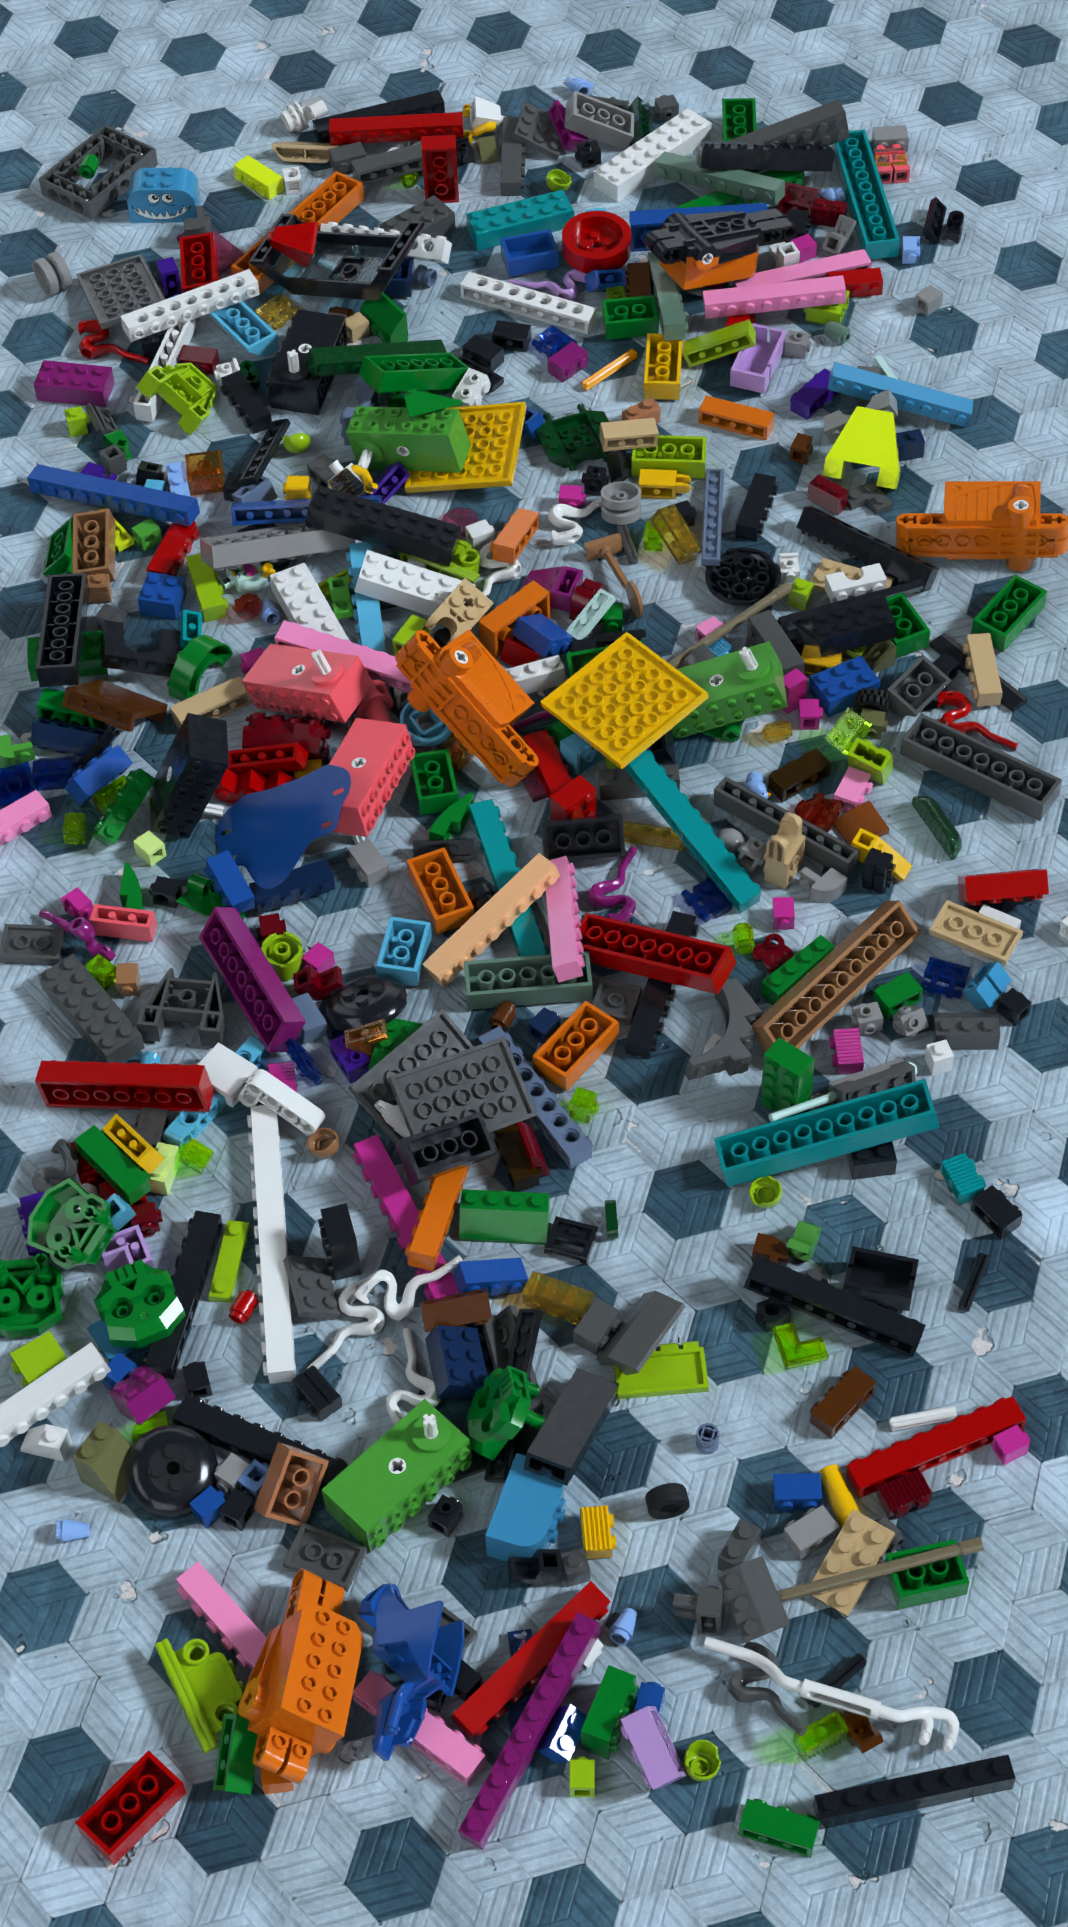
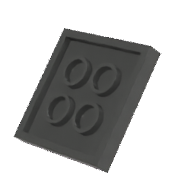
M524 102L512 138L557 160L563 145L549 113Z

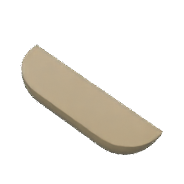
M281 141L272 143V149L281 160L287 162L326 163L329 161L328 149L338 147V145H331L330 143Z

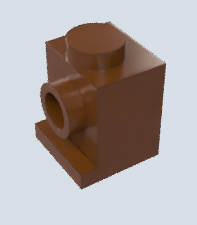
M797 433L790 447V461L808 464V455H811L813 451V445L811 444L812 436Z

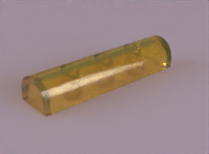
M623 820L624 842L685 851L686 849L685 844L672 828Z

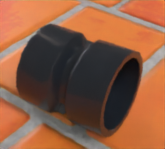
M487 883L478 884L468 892L475 913L495 895L493 889Z

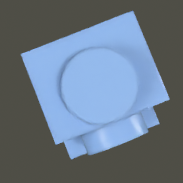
M903 236L901 248L902 264H916L917 257H920V236Z

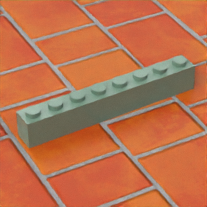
M665 151L655 161L656 177L774 206L785 196V180L740 169H702L698 166L697 159Z
M648 252L650 280L664 341L685 339V332H688L689 328L679 285L659 265V259L652 252Z

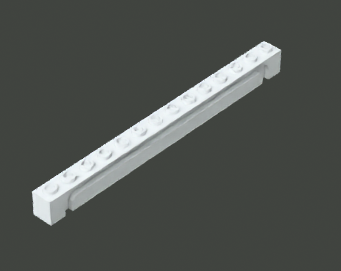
M265 1105L251 1106V1115H247L248 1128H252V1133H248L249 1146H253V1151L249 1152L250 1163L254 1164V1170H251V1181L256 1185V1188H252L253 1201H257V1207H253L254 1220H258V1225L254 1226L255 1239H259V1244L255 1245L256 1258H260V1264H256L257 1276L261 1277L262 1283H258L259 1297L263 1296V1302L259 1303L260 1316H264V1322H260L261 1336H265V1342H261L262 1355H266L267 1362H263L264 1376L268 1375L270 1384L291 1382L296 1377L291 1290L283 1262L288 1255L279 1118L277 1113Z

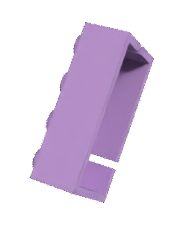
M752 323L756 331L755 346L739 351L731 368L730 386L764 394L784 352L787 331L771 327L770 343H768V326Z

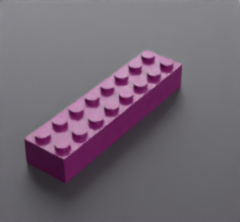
M215 907L199 936L200 941L267 1052H289L306 1022L236 908Z

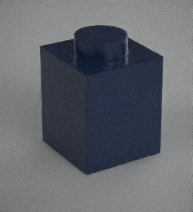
M544 1007L528 1023L529 1036L544 1044L561 1027V1019L556 1012Z

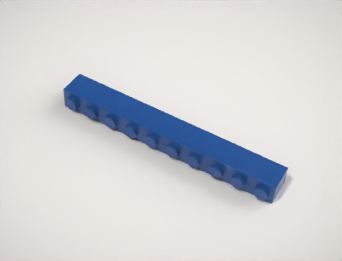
M37 464L27 477L30 490L34 493L190 526L200 514L197 498L40 464Z

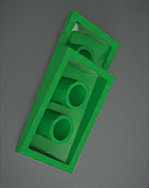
M73 517L68 519L49 538L43 575L46 577L48 575L72 574Z

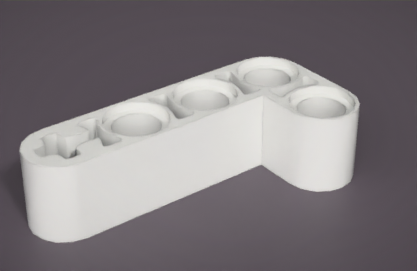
M262 1069L255 1071L239 1094L240 1102L246 1107L251 1108V1106H255L259 1101L308 1135L314 1134L325 1119V1114L320 1108Z

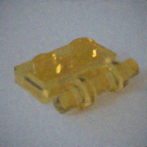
M278 293L257 309L255 313L267 325L273 321L274 323L271 324V327L276 330L286 325L289 319L292 320V317L296 315L300 308L298 306L291 308V301Z

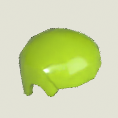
M553 169L546 176V184L553 192L559 190L565 192L572 183L571 175H567L560 169Z
M297 433L290 437L288 435L282 437L283 445L290 453H302L310 446L309 434Z
M771 1176L757 1178L751 1183L749 1188L750 1200L759 1208H773L782 1197L780 1182Z
M696 1740L691 1743L685 1751L683 1766L687 1775L696 1781H709L716 1776L721 1765L717 1746L708 1740Z

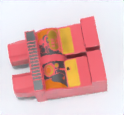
M893 144L891 148L877 145L876 149H874V159L879 175L888 176L886 179H881L882 184H891L892 177L894 183L909 182L910 166L907 163L905 147H901L900 144ZM897 174H903L904 177L898 178Z

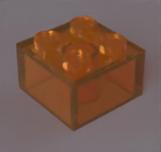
M221 450L185 454L190 496L223 492L225 473Z

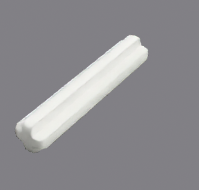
M947 1406L890 1417L889 1426L892 1431L953 1420L957 1417V1411L955 1406Z

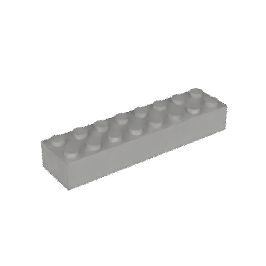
M306 523L200 538L201 560L214 570L220 571L225 570L229 566L240 568L244 566L243 564L259 565L262 561L278 562L281 558L292 560L301 555L312 557L314 553L320 552L321 554H330L333 550L349 551V544L355 543V539L305 525Z

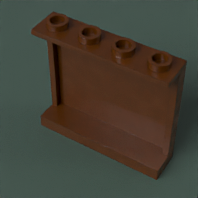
M101 679L66 687L62 706L131 732L134 729L135 720L147 717L163 723L168 704Z

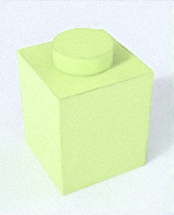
M149 830L133 841L136 854L151 867L167 856L164 843Z

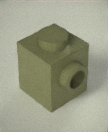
M863 708L859 720L858 735L881 739L882 733L887 732L888 721L885 720L886 712Z

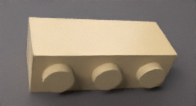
M655 418L600 423L599 437L603 452L657 447L659 432Z

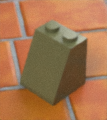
M101 1420L72 1457L82 1483L119 1503L128 1491L125 1465L132 1447L117 1429Z

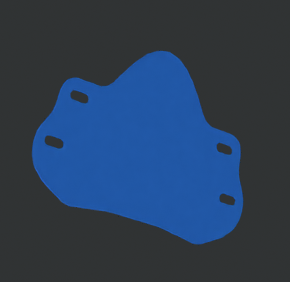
M325 765L296 780L268 790L244 795L225 812L217 825L215 840L219 853L229 850L231 856L236 855L234 859L236 865L244 866L259 887L273 889L280 885L293 870L309 843L314 839L330 834L337 827L341 807L350 790L351 777L349 772L343 767ZM344 788L342 793L333 795L335 790ZM332 821L330 826L321 828L323 823ZM232 829L229 834L221 836L224 830Z

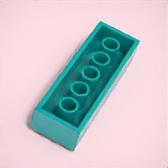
M559 190L466 213L467 231L477 251L501 245V238L551 229V232L563 230L565 224L574 217V210L564 191Z

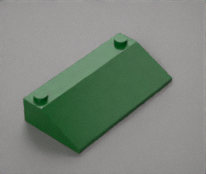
M416 388L406 390L405 393H401V391L399 393L390 392L391 396L386 397L388 407H405L409 417L462 404V400L424 391H416Z

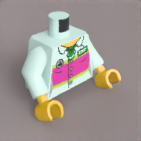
M269 562L263 566L261 564L251 565L250 563L243 564L244 566L240 568L229 566L226 567L227 577L221 579L220 583L224 590L234 586L241 594L259 591L262 587L268 585V576L270 577V575L275 574L276 571Z

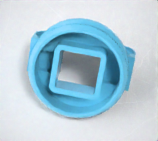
M408 702L401 711L400 724H406L413 748L415 750L419 747L430 748L445 742L452 731L447 728L433 710H429L430 717L436 725L423 732L415 719L425 713L417 711Z

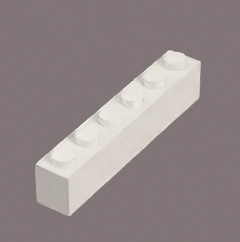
M92 1342L0 1404V1448L6 1446L18 1434L25 1433L37 1421L45 1419L56 1408L64 1406L75 1395L83 1393L88 1386L102 1380L111 1371Z

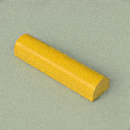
M833 1464L822 1468L818 1473H821L823 1492L840 1529H842L852 1510L860 1511L839 1466Z

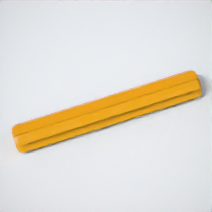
M634 349L628 350L581 382L582 388L588 391L636 359L637 352Z

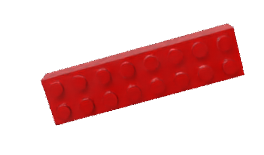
M590 913L585 914L581 921V926H579L582 934V940L579 941L582 943L584 952L589 951L591 964L717 995L736 964L731 947Z
M51 1060L41 1061L35 1083L47 1107L142 1110V1107L167 1109L168 1111L209 1112L215 1092L205 1065L142 1064L136 1062L107 1063Z

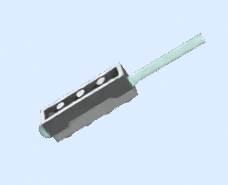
M897 1058L828 1083L829 1092L826 1095L769 1114V1120L771 1122L829 1102L837 1104L915 1082L917 1066L912 1062Z

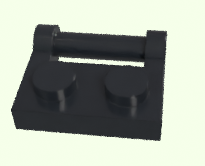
M556 1216L544 1248V1253L549 1255L553 1253L580 1260V1263L587 1265L598 1233V1227ZM555 1241H559L575 1245L578 1247H582L583 1251L581 1252L554 1244Z

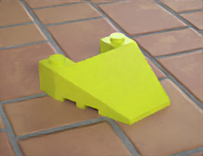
M857 406L827 454L822 476L843 480L846 461L880 467L876 486L897 490L900 465L894 413Z

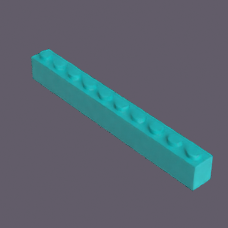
M645 750L624 767L625 771L739 913L760 902L761 888L756 882H752L747 870L744 867H740L732 852L729 853L723 840L720 837L717 838L713 833L711 825L702 820L698 809L690 805L688 797L678 790V786L673 779H669L664 767L661 764H657L650 750Z
M493 799L469 804L470 818L497 893L521 869L515 865L517 863L514 851L511 852L510 850L511 841L509 836H505V823L499 819L501 817L500 809L494 805ZM533 903L508 927L518 957L550 954L548 946L543 944L542 929L538 930L537 927L539 925L537 914L532 913Z

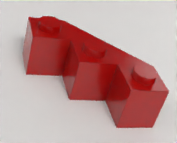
M253 768L240 776L226 769L212 796L224 803H236L246 794L268 790L293 781L295 778L281 769L268 777Z

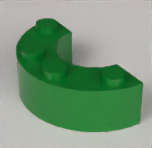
M200 635L190 639L187 646L182 651H179L176 656V662L167 681L169 695L180 701L196 695L199 692L201 677L207 667L212 663L222 667L233 655L232 649L227 644L208 635Z

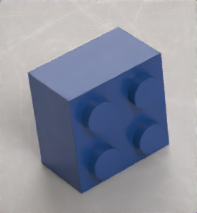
M148 572L137 599L140 615L177 620L187 595L185 577Z

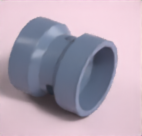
M420 264L414 272V280L420 283L424 282L425 285L431 287L435 284L438 274L436 270L427 269L426 266Z
M711 1423L702 1424L697 1429L696 1447L701 1453L713 1454L719 1447V1430Z

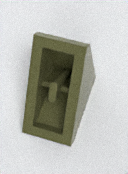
M495 136L478 138L475 142L482 165L498 162Z
M891 640L875 643L864 655L863 659L874 673H878L895 665L896 646Z

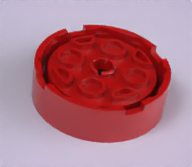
M587 211L572 217L565 224L562 231L564 259L572 268L587 274L594 270L621 268L626 264L631 255V229L628 223L620 216L607 211Z

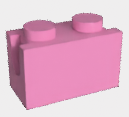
M848 767L834 794L833 808L848 812L864 803L865 795L870 794L873 783L869 782L871 774Z

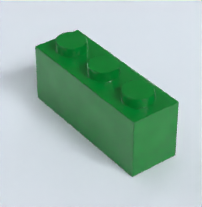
M224 1714L213 1790L251 1795L255 1769L253 1755L258 1735L248 1730L250 1720L239 1714Z
M747 1799L738 1835L811 1858L820 1821L807 1813L801 1815L793 1813L784 1806L773 1807L767 1805V1802L761 1799Z

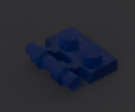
M552 325L540 333V341L534 339L531 343L535 350L540 353L543 352L547 358H550L571 342L577 344V341Z
M710 878L693 886V893H690L687 889L681 893L686 905L691 906L697 918L702 919L705 923L711 919L709 914H712L716 919L733 910V904Z
M930 957L924 972V978L931 979V981L922 980L920 986L931 994L936 992L946 995V998L952 999L954 997L961 999L963 992L955 988L956 986L965 988L971 967ZM939 981L942 983L949 984V986H941L938 985L937 982Z
M289 1038L284 1043L288 1048V1051H286L288 1056L297 1065L295 1067L296 1071L301 1077L305 1076L314 1081L315 1085H320L323 1082L321 1072L318 1067L314 1066L311 1054L303 1048L301 1043Z

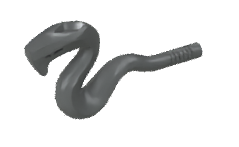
M59 1139L51 1152L60 1153L65 1164L64 1170L61 1171L54 1167H42L34 1173L32 1185L38 1193L53 1187V1185L49 1184L50 1179L66 1180L76 1173L80 1160L76 1151L66 1140Z
M747 1642L744 1645V1648L763 1655L779 1668L777 1657L765 1646L755 1642ZM744 1669L730 1677L727 1689L738 1702L750 1703L766 1700L781 1720L800 1736L805 1735L807 1728L783 1708L779 1696L774 1691L764 1687H746L748 1683L770 1678L762 1669Z

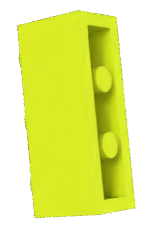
M249 155L233 165L236 180L258 192L261 196L271 200L284 191L283 177Z

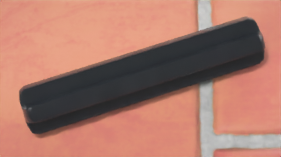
M984 1253L977 1255L959 1301L958 1308L960 1310L970 1311L988 1265L989 1255Z
M857 1653L823 1684L839 1689L866 1666V1659L860 1653ZM808 1699L814 1708H818L822 1704Z

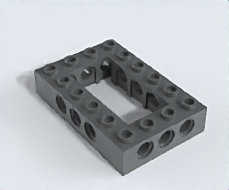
M104 125L39 178L42 195L93 220L129 190L131 176L136 170L155 168L158 165L156 149L112 127ZM87 154L96 155L99 159V164L109 155L122 161L120 164H116L115 168L109 173H105L104 177L97 183H93L91 191L84 188L81 184H76L83 178L79 174L78 168Z

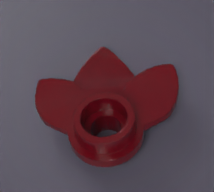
M773 933L769 934L763 943L755 946L752 959L763 960L766 970L772 973L780 963L785 964L793 957V952L791 948L784 945L782 936ZM775 940L778 944L773 946L770 942Z

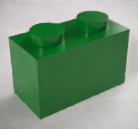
M907 972L896 976L885 985H879L874 990L873 1002L877 1001L881 1013L888 1020L893 1017L892 1014L899 1012V1008L908 1005L911 1007L921 1002L923 988Z

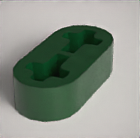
M249 360L241 362L239 365L241 372L253 389H257L260 386V379L254 362Z
M605 1200L607 1239H617L616 1200Z

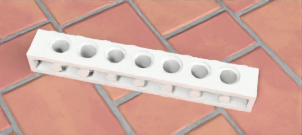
M328 221V224L321 223L320 231L393 236L401 234L400 231L392 229L389 232H385L382 228L374 227V230H370L369 227L362 225L355 228L353 225L346 223L340 226L338 223ZM421 234L414 243V245L418 243L417 248L414 249L413 245L407 257H414V260L448 264L452 243L447 241V238L444 236L431 238V235ZM431 245H434L433 249L429 251Z
M250 269L122 315L120 316L122 328L131 342L258 296L260 295L258 281Z
M468 272L460 284L461 298L580 333L588 335L596 323L595 307L472 272Z

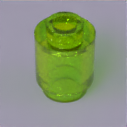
M745 922L738 923L732 929L734 948L739 954H749L755 946L753 927Z

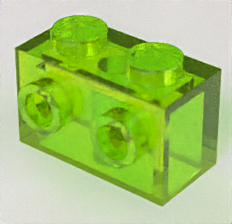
M848 707L825 737V740L841 753L847 755L856 738L862 739L869 733L872 724Z

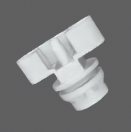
M311 97L301 102L300 105L297 101L292 102L280 114L285 127L289 132H292L294 130L301 131L303 127L307 129L309 127L308 121L316 120L328 114V109L322 99Z

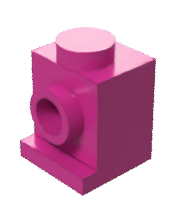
M78 887L61 897L64 911L69 912L73 918L84 917L88 920L91 917L93 910L92 901Z

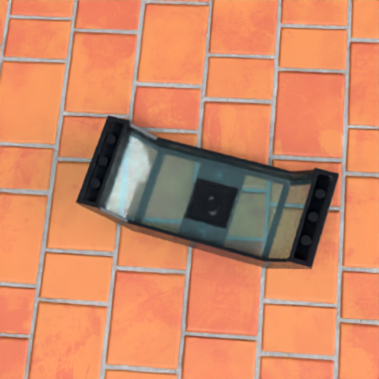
M281 214L270 231H273L274 227L302 224L304 222L298 219L295 214ZM408 221L399 236L317 231L314 255L308 268H304L270 246L271 241H268V233L249 262L293 295L378 300L409 254L425 224L423 221Z

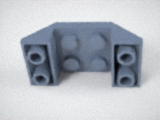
M359 374L355 376L354 387L357 388L355 399L358 400V406L379 407L378 393L375 389L366 384ZM346 406L344 413H341L340 424H342L341 437L344 438V445L346 446L350 445L346 430L355 411V407Z

